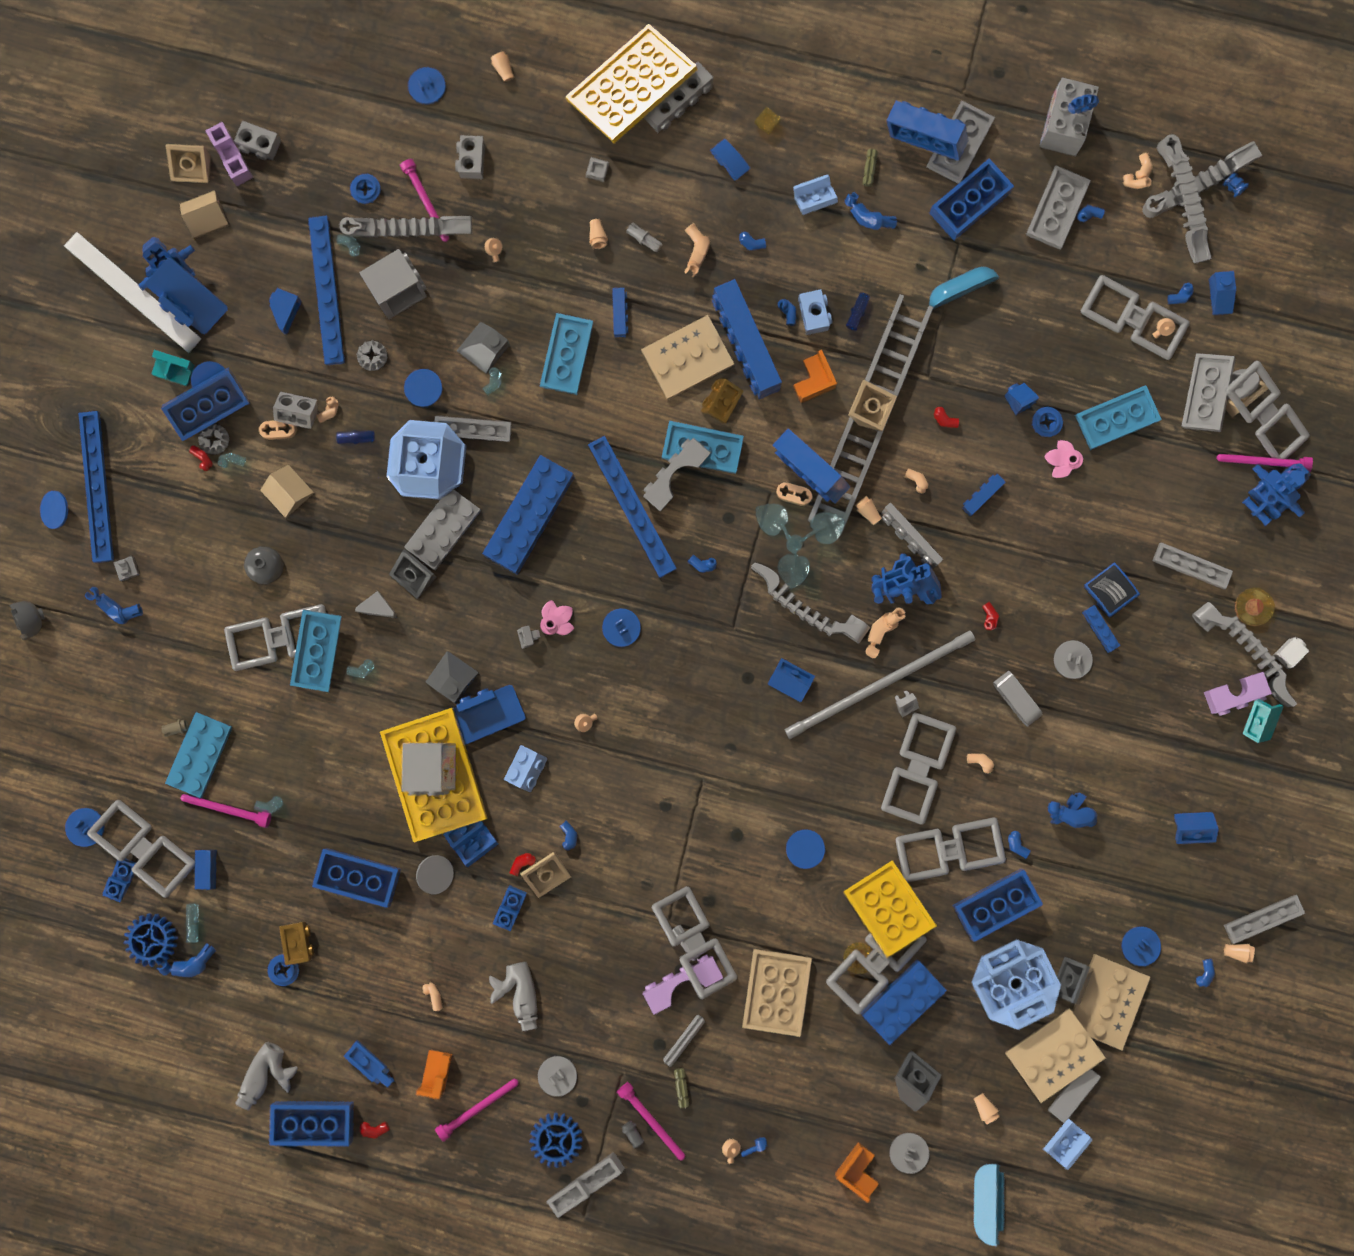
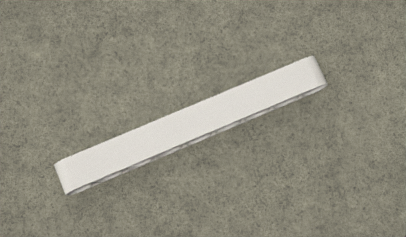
M76 232L64 245L188 353L201 340L185 324H179L170 311L168 313L159 306L160 303L145 290L142 291L135 281L79 233Z

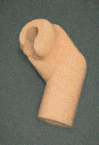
M1144 153L1139 156L1142 167L1135 173L1137 179L1149 177L1153 168L1148 153Z
M1133 174L1123 176V184L1126 187L1141 189L1151 185L1149 177L1133 180Z
M328 397L326 399V410L316 415L320 423L335 417L339 406L335 397Z
M908 468L905 478L916 482V491L918 493H925L926 489H928V482L925 476Z
M967 754V763H979L985 773L993 771L994 763L985 754Z
M430 982L429 984H424L423 993L425 995L430 994L433 1011L441 1010L443 1008L441 995L435 984Z

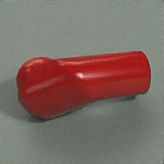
M196 445L190 447L189 453L202 461L199 467L207 472L212 467V461L206 452Z
M989 601L982 606L987 614L984 627L986 630H994L997 627L999 614Z

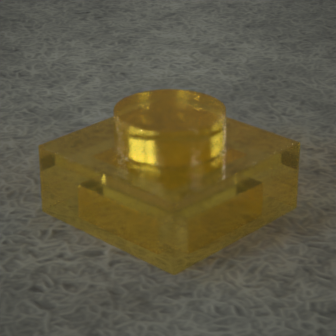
M766 107L755 120V124L769 135L779 124L781 118Z

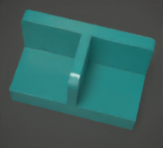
M154 350L152 357L156 362L152 375L188 386L195 365L189 360Z
M1260 699L1255 700L1243 735L1257 743L1271 740L1283 706L1280 704L1271 706Z

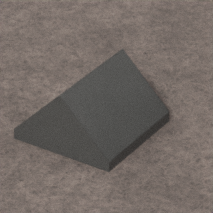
M405 549L389 573L394 580L416 599L437 578Z
M1064 957L1057 975L1061 984L1058 997L1080 1005L1093 968Z

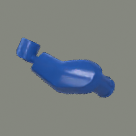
M855 192L847 195L845 204L853 207L851 212L860 225L874 230H879L881 227L893 229L896 227L897 218L895 216H882L880 212H870L862 203H856L859 196Z
M96 587L90 588L94 595H91L89 592L85 593V597L88 600L96 599L98 607L118 624H126L129 619L143 615V609L140 607V604L123 608L104 593L100 596L99 590Z
M1051 802L1048 805V812L1050 814L1060 815L1059 820L1074 828L1093 827L1097 823V813L1092 808L1085 807L1073 810L1064 807L1062 810H1059L1060 803Z
M205 944L196 957H191L188 961H174L172 966L167 961L161 960L163 967L157 969L162 975H168L171 972L172 976L190 978L206 969V962L216 950L209 944Z

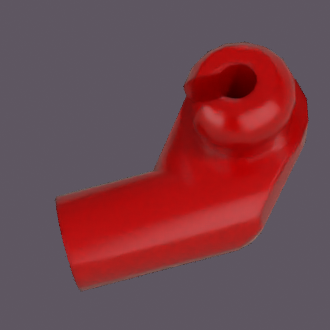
M943 407L935 409L934 418L940 426L958 428L959 418H949Z
M530 853L517 856L509 873L518 876L523 866L534 865L535 857Z
M386 1121L377 1127L370 1126L368 1122H363L359 1126L362 1136L374 1139L390 1130Z

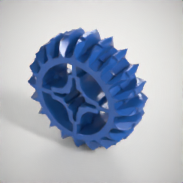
M151 913L147 914L146 917L141 915L139 920L135 919L132 921L134 926L129 925L127 927L131 933L124 934L125 937L129 938V940L124 941V944H129V948H126L125 951L132 952L129 958L136 957V964L142 961V966H147L148 963L150 967L155 966L156 963L161 965L162 959L167 961L169 960L168 954H174L171 948L177 947L173 940L178 939V936L172 935L176 931V928H169L172 922L165 924L166 917L160 919L159 914L152 916ZM151 924L146 934H138L142 927ZM158 928L163 932L164 939L159 936ZM151 937V939L156 942L151 943V941L146 938ZM137 941L143 945V952L140 950ZM156 946H163L159 954L151 956V952L154 951Z
M555 1112L554 1119L551 1118L550 1114H547V1121L541 1117L539 1119L541 1125L534 1124V1128L537 1131L532 1130L530 1134L536 1138H531L529 1142L536 1144L531 1147V1151L538 1150L534 1157L538 1158L541 1155L540 1163H544L546 1159L548 1160V1167L551 1166L552 1162H555V1168H558L559 1161H561L563 1166H566V1159L571 1163L573 1162L571 1154L575 1157L579 1155L575 1149L581 1150L582 1145L577 1142H582L583 1137L577 1136L582 1132L581 1129L575 1130L578 1123L570 1124L573 1119L572 1117H569L566 1121L564 1120V1113H562L560 1119L558 1118V1113ZM550 1125H561L566 1129L556 1131ZM545 1129L549 1141L542 1147L540 1136ZM570 1133L572 1136V1146L567 1150L564 1139ZM553 1136L561 1137L559 1144L557 1142L556 1144H551ZM551 1149H557L560 1153L562 1152L563 1154L552 1155L547 1151Z

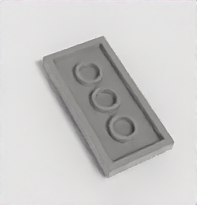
M961 101L952 120L958 119L964 122L967 129L968 143L960 160L957 161L933 153L927 164V168L958 184L962 181L995 117L964 101Z
M1055 166L1026 235L1061 249L1090 180Z
M1196 353L1182 421L1183 428L1221 432L1228 400L1225 390L1231 384L1236 360L1234 356Z
M453 489L449 494L440 499L404 548L433 570H436L480 513L481 509Z
M889 503L881 513L883 515L882 520L888 526L892 525L896 529L895 534L901 540L905 539L908 542V548L914 554L918 553L923 564L928 563L934 569L943 558L892 503Z

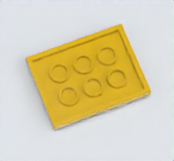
M893 860L843 892L886 958H889L936 927V924Z

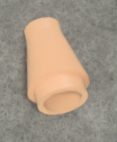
M499 52L491 57V64L503 78L504 82L514 78L509 57L505 52Z
M593 219L590 221L589 243L594 249L604 248L607 245L608 238L602 227L601 220Z
M867 496L855 504L856 511L869 520L872 525L882 519L872 499H869Z
M1225 944L1224 956H1229L1244 963L1253 962L1255 948L1250 946V944Z
M984 1093L974 1098L982 1121H985L986 1125L1000 1117L999 1111L985 1097Z

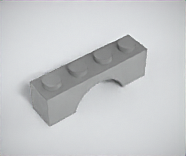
M692 438V440L687 439L681 446L683 450L680 454L675 453L668 461L671 463L668 468H662L658 472L656 482L654 484L650 482L643 490L646 492L643 497L659 511L674 497L670 486L673 473L682 466L698 468L711 454L695 438Z

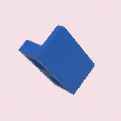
M781 658L768 685L802 702L815 676Z
M1212 812L1174 815L1177 825L1175 837L1177 844L1216 842L1219 828Z
M195 850V889H216L217 850Z

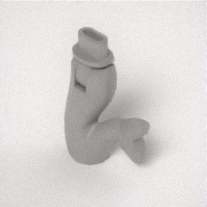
M527 962L506 966V979L503 982L490 976L489 981L494 989L490 999L491 1004L502 998L517 983L513 999V1010L515 1016L519 1018L518 1023H521L522 1031L537 1028L536 993Z
M266 1042L258 1051L237 1095L239 1097L235 1103L237 1106L250 1110L252 1104H256L257 1100L263 1095L267 1087L268 1066L281 1087L287 1093L289 1092L291 1086L289 1079L296 1074L298 1067L286 1069L281 1067L284 1051L279 1046Z

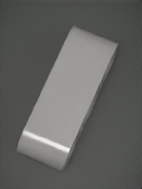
M1007 671L993 682L997 691L1025 726L1028 727L1043 715L1042 711L1010 671Z

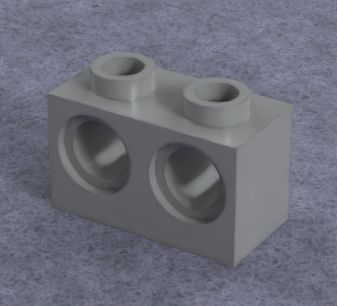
M242 121L234 142L243 153L249 154L251 152L262 160L267 158L273 160L281 139L277 133ZM247 137H252L249 142H245ZM270 143L267 148H262L263 144Z
M460 135V142H457L456 147L457 153H459V160H456L455 163L456 172L459 173L460 178L483 179L485 150L483 136ZM470 145L475 146L472 151L466 150ZM469 163L474 165L471 169L465 168Z
M280 392L273 406L274 421L311 429L318 414L317 400Z

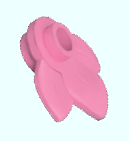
M1058 441V449L1051 450L1045 455L1046 461L1055 466L1052 472V476L1055 478L1068 476L1072 469H1078L1083 463L1082 454L1074 450L1073 445L1068 441ZM1072 456L1077 457V461L1074 463L1070 462Z
M552 600L547 602L542 609L541 631L547 635L555 633L567 635L571 633L574 627L568 621L572 616V608L569 606L557 608ZM551 622L553 627H548L547 623Z

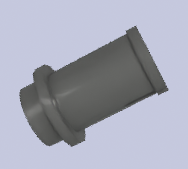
M629 1121L622 1126V1133L627 1135L633 1148H636L644 1140L635 1127L636 1123Z

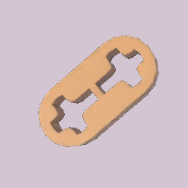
M266 421L260 425L259 432L262 437L268 440L287 439L295 436L297 428L291 424ZM286 425L292 428L288 433L280 429L286 428ZM267 426L271 429H276V431H270V435L264 432V430H267Z
M781 483L776 491L777 497L780 500L800 506L808 505L812 499V493L809 489L790 483ZM784 487H787L788 491L792 492L793 495L786 494V496H782L780 489L783 490ZM805 492L809 499H805L804 502L800 501L801 498L795 496V494L802 495Z

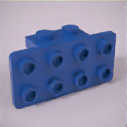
M171 257L167 258L145 283L146 287L159 297V306L168 313L170 311L179 324H185L187 327L192 325L202 334H206L228 309L226 304Z
M507 685L495 691H489L488 688L481 690L477 693L478 696L474 698L468 696L460 699V703L454 708L465 745L525 720L524 711L512 685Z

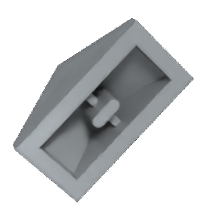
M378 591L355 609V612L360 614L392 618L397 616Z

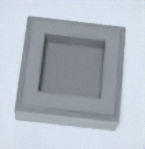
M591 157L586 177L604 182L609 162Z

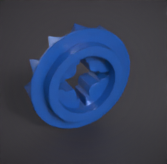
M1092 94L1079 96L1068 105V111L1071 114H1080L1092 110L1099 103L1098 96Z
M369 174L357 176L350 186L352 197L357 202L364 203L365 205L369 202L373 203L379 197L381 190L378 180ZM367 184L368 188L371 190H368L365 196L364 192L361 189H364L365 185Z
M1043 407L1037 410L1032 417V426L1041 437L1056 435L1063 425L1061 414L1052 407ZM1045 417L1048 421H1055L1049 425V428L1046 424H1040L1045 420Z
M284 954L274 957L268 965L270 980L279 986L292 984L297 979L300 971L298 963L285 966ZM281 965H283L284 967L290 966V968L286 971L287 975H285L284 973L277 974V972L281 970Z

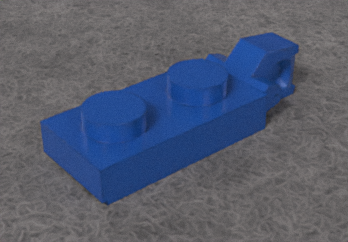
M356 1041L344 1055L371 1082L376 1084L381 1082L387 1088L394 1082V1079L388 1074L390 1070L359 1041Z

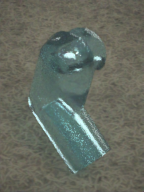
M338 234L337 244L347 245L350 249L349 254L351 256H358L361 247L354 237Z
M494 367L489 370L490 383L482 388L487 396L501 386L502 374L498 368Z
M234 453L223 454L219 456L217 464L223 468H226L228 463H234L243 467L246 458Z
M367 659L359 668L348 666L347 675L365 678L374 670L373 661Z
M274 796L268 803L257 800L254 810L273 814L282 807L283 800L279 796Z

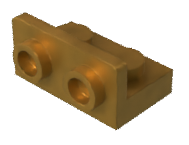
M718 379L713 383L710 395L703 401L701 412L708 413L721 423H726L743 390L727 379Z
M305 921L279 926L285 966L312 960L311 956H314V949L312 944L309 945L308 939L311 936L310 926L306 925Z

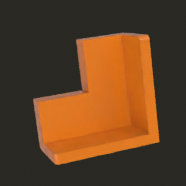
M819 350L817 355L803 360L810 378L793 385L800 403L836 388L837 382L822 350Z
M435 1050L428 1052L422 1085L417 1089L416 1095L435 1099L441 1098L445 1092L452 1054Z
M858 1142L837 1170L835 1176L845 1186L869 1203L871 1200L870 1195L879 1183L865 1173L864 1170L875 1155Z

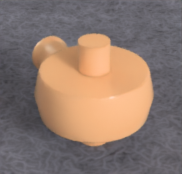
M490 238L485 243V251L493 256V262L499 261L498 254L502 251V243L496 238Z
M1170 318L1161 319L1157 324V331L1152 335L1157 339L1160 335L1168 336L1172 334L1175 330L1174 321Z
M578 715L574 722L576 729L581 732L588 731L592 727L593 721L598 719L597 715Z
M734 1139L727 1140L722 1147L724 1155L728 1157V1163H734V1157L740 1152V1144Z

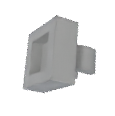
M131 556L114 562L120 581L140 575L134 557Z
M524 626L517 630L522 649L532 646L534 644L533 640L540 637L539 630L530 631L529 626Z
M904 691L906 697L903 699L895 696L898 711L902 717L919 708L916 697L913 693L909 694L908 691Z

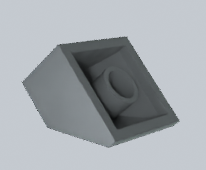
M480 322L458 348L457 352L487 374L510 344L495 329Z
M447 651L426 680V683L457 704L479 672Z
M911 1050L900 1067L895 1080L900 1100L916 1112L929 1101L941 1074Z

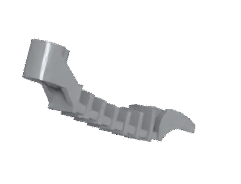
M1168 135L1158 143L1157 150L1165 159L1168 167H1173L1174 169L1171 175L1177 179L1174 185L1179 186L1180 192L1177 194L1182 196L1183 199L1180 206H1184L1186 211L1182 216L1188 218V222L1183 225L1184 227H1190V231L1186 233L1187 246L1193 263L1209 260L1211 255L1207 242L1208 227H1206L1205 223L1207 220L1204 218V208L1201 206V197L1198 195V187H1196L1194 181L1195 176H1193L1191 171L1192 166L1189 165V157L1182 151L1179 138L1176 135Z
M1250 142L1235 150L1224 161L1219 160L1216 166L1213 167L1211 165L1204 173L1201 171L1194 180L1196 187H1198V195L1203 190H1207L1212 185L1218 184L1219 181L1227 179L1234 172L1262 157L1255 142ZM1174 186L1169 192L1166 190L1149 197L1142 209L1144 215L1153 218L1164 211L1173 209L1176 205H1180L1183 199L1182 196L1177 194L1180 192L1179 186Z
M444 216L440 217V219L430 217V219L422 218L421 220L417 218H412V220L402 218V220L391 218V220L385 218L376 220L374 218L346 217L340 222V230L350 236L369 237L472 234V217ZM351 224L359 226L348 229V226H351Z
M754 563L751 566V569L765 579L768 593L773 596L775 601L780 602L784 608L787 607L792 614H797L801 620H806L809 625L816 626L819 631L826 632L829 637L831 634L843 633L853 641L860 643L870 629L865 622L853 615L849 617L845 624L835 621L832 625L829 623L830 619L826 616L822 622H819L818 619L821 616L819 612L816 611L811 617L808 615L812 610L809 606H806L802 611L800 607L803 605V602L798 600L795 605L791 603L796 597L795 594L791 592L786 599L782 597L790 588L786 583L778 592L775 591L779 584V577L776 572L758 563Z
M1209 602L1192 614L1194 620L1207 632L1216 625L1223 630L1229 627L1231 629L1229 634L1232 637L1239 633L1241 637L1236 641L1239 644L1247 641L1249 644L1245 647V650L1247 652H1250L1252 649L1256 651L1251 657L1254 660H1257L1259 657L1263 659L1262 662L1257 664L1258 668L1263 669L1267 665L1270 668L1264 672L1266 679L1275 674V677L1268 682L1272 696L1286 707L1297 705L1286 689V674L1281 669L1282 666L1275 661L1276 658L1268 653V649L1262 646L1261 641L1253 636V632L1248 631L1245 628L1246 625L1238 621L1237 616L1232 618L1222 616Z

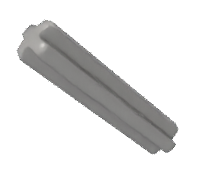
M696 1015L665 1056L663 1061L671 1067L705 1023L701 1016Z

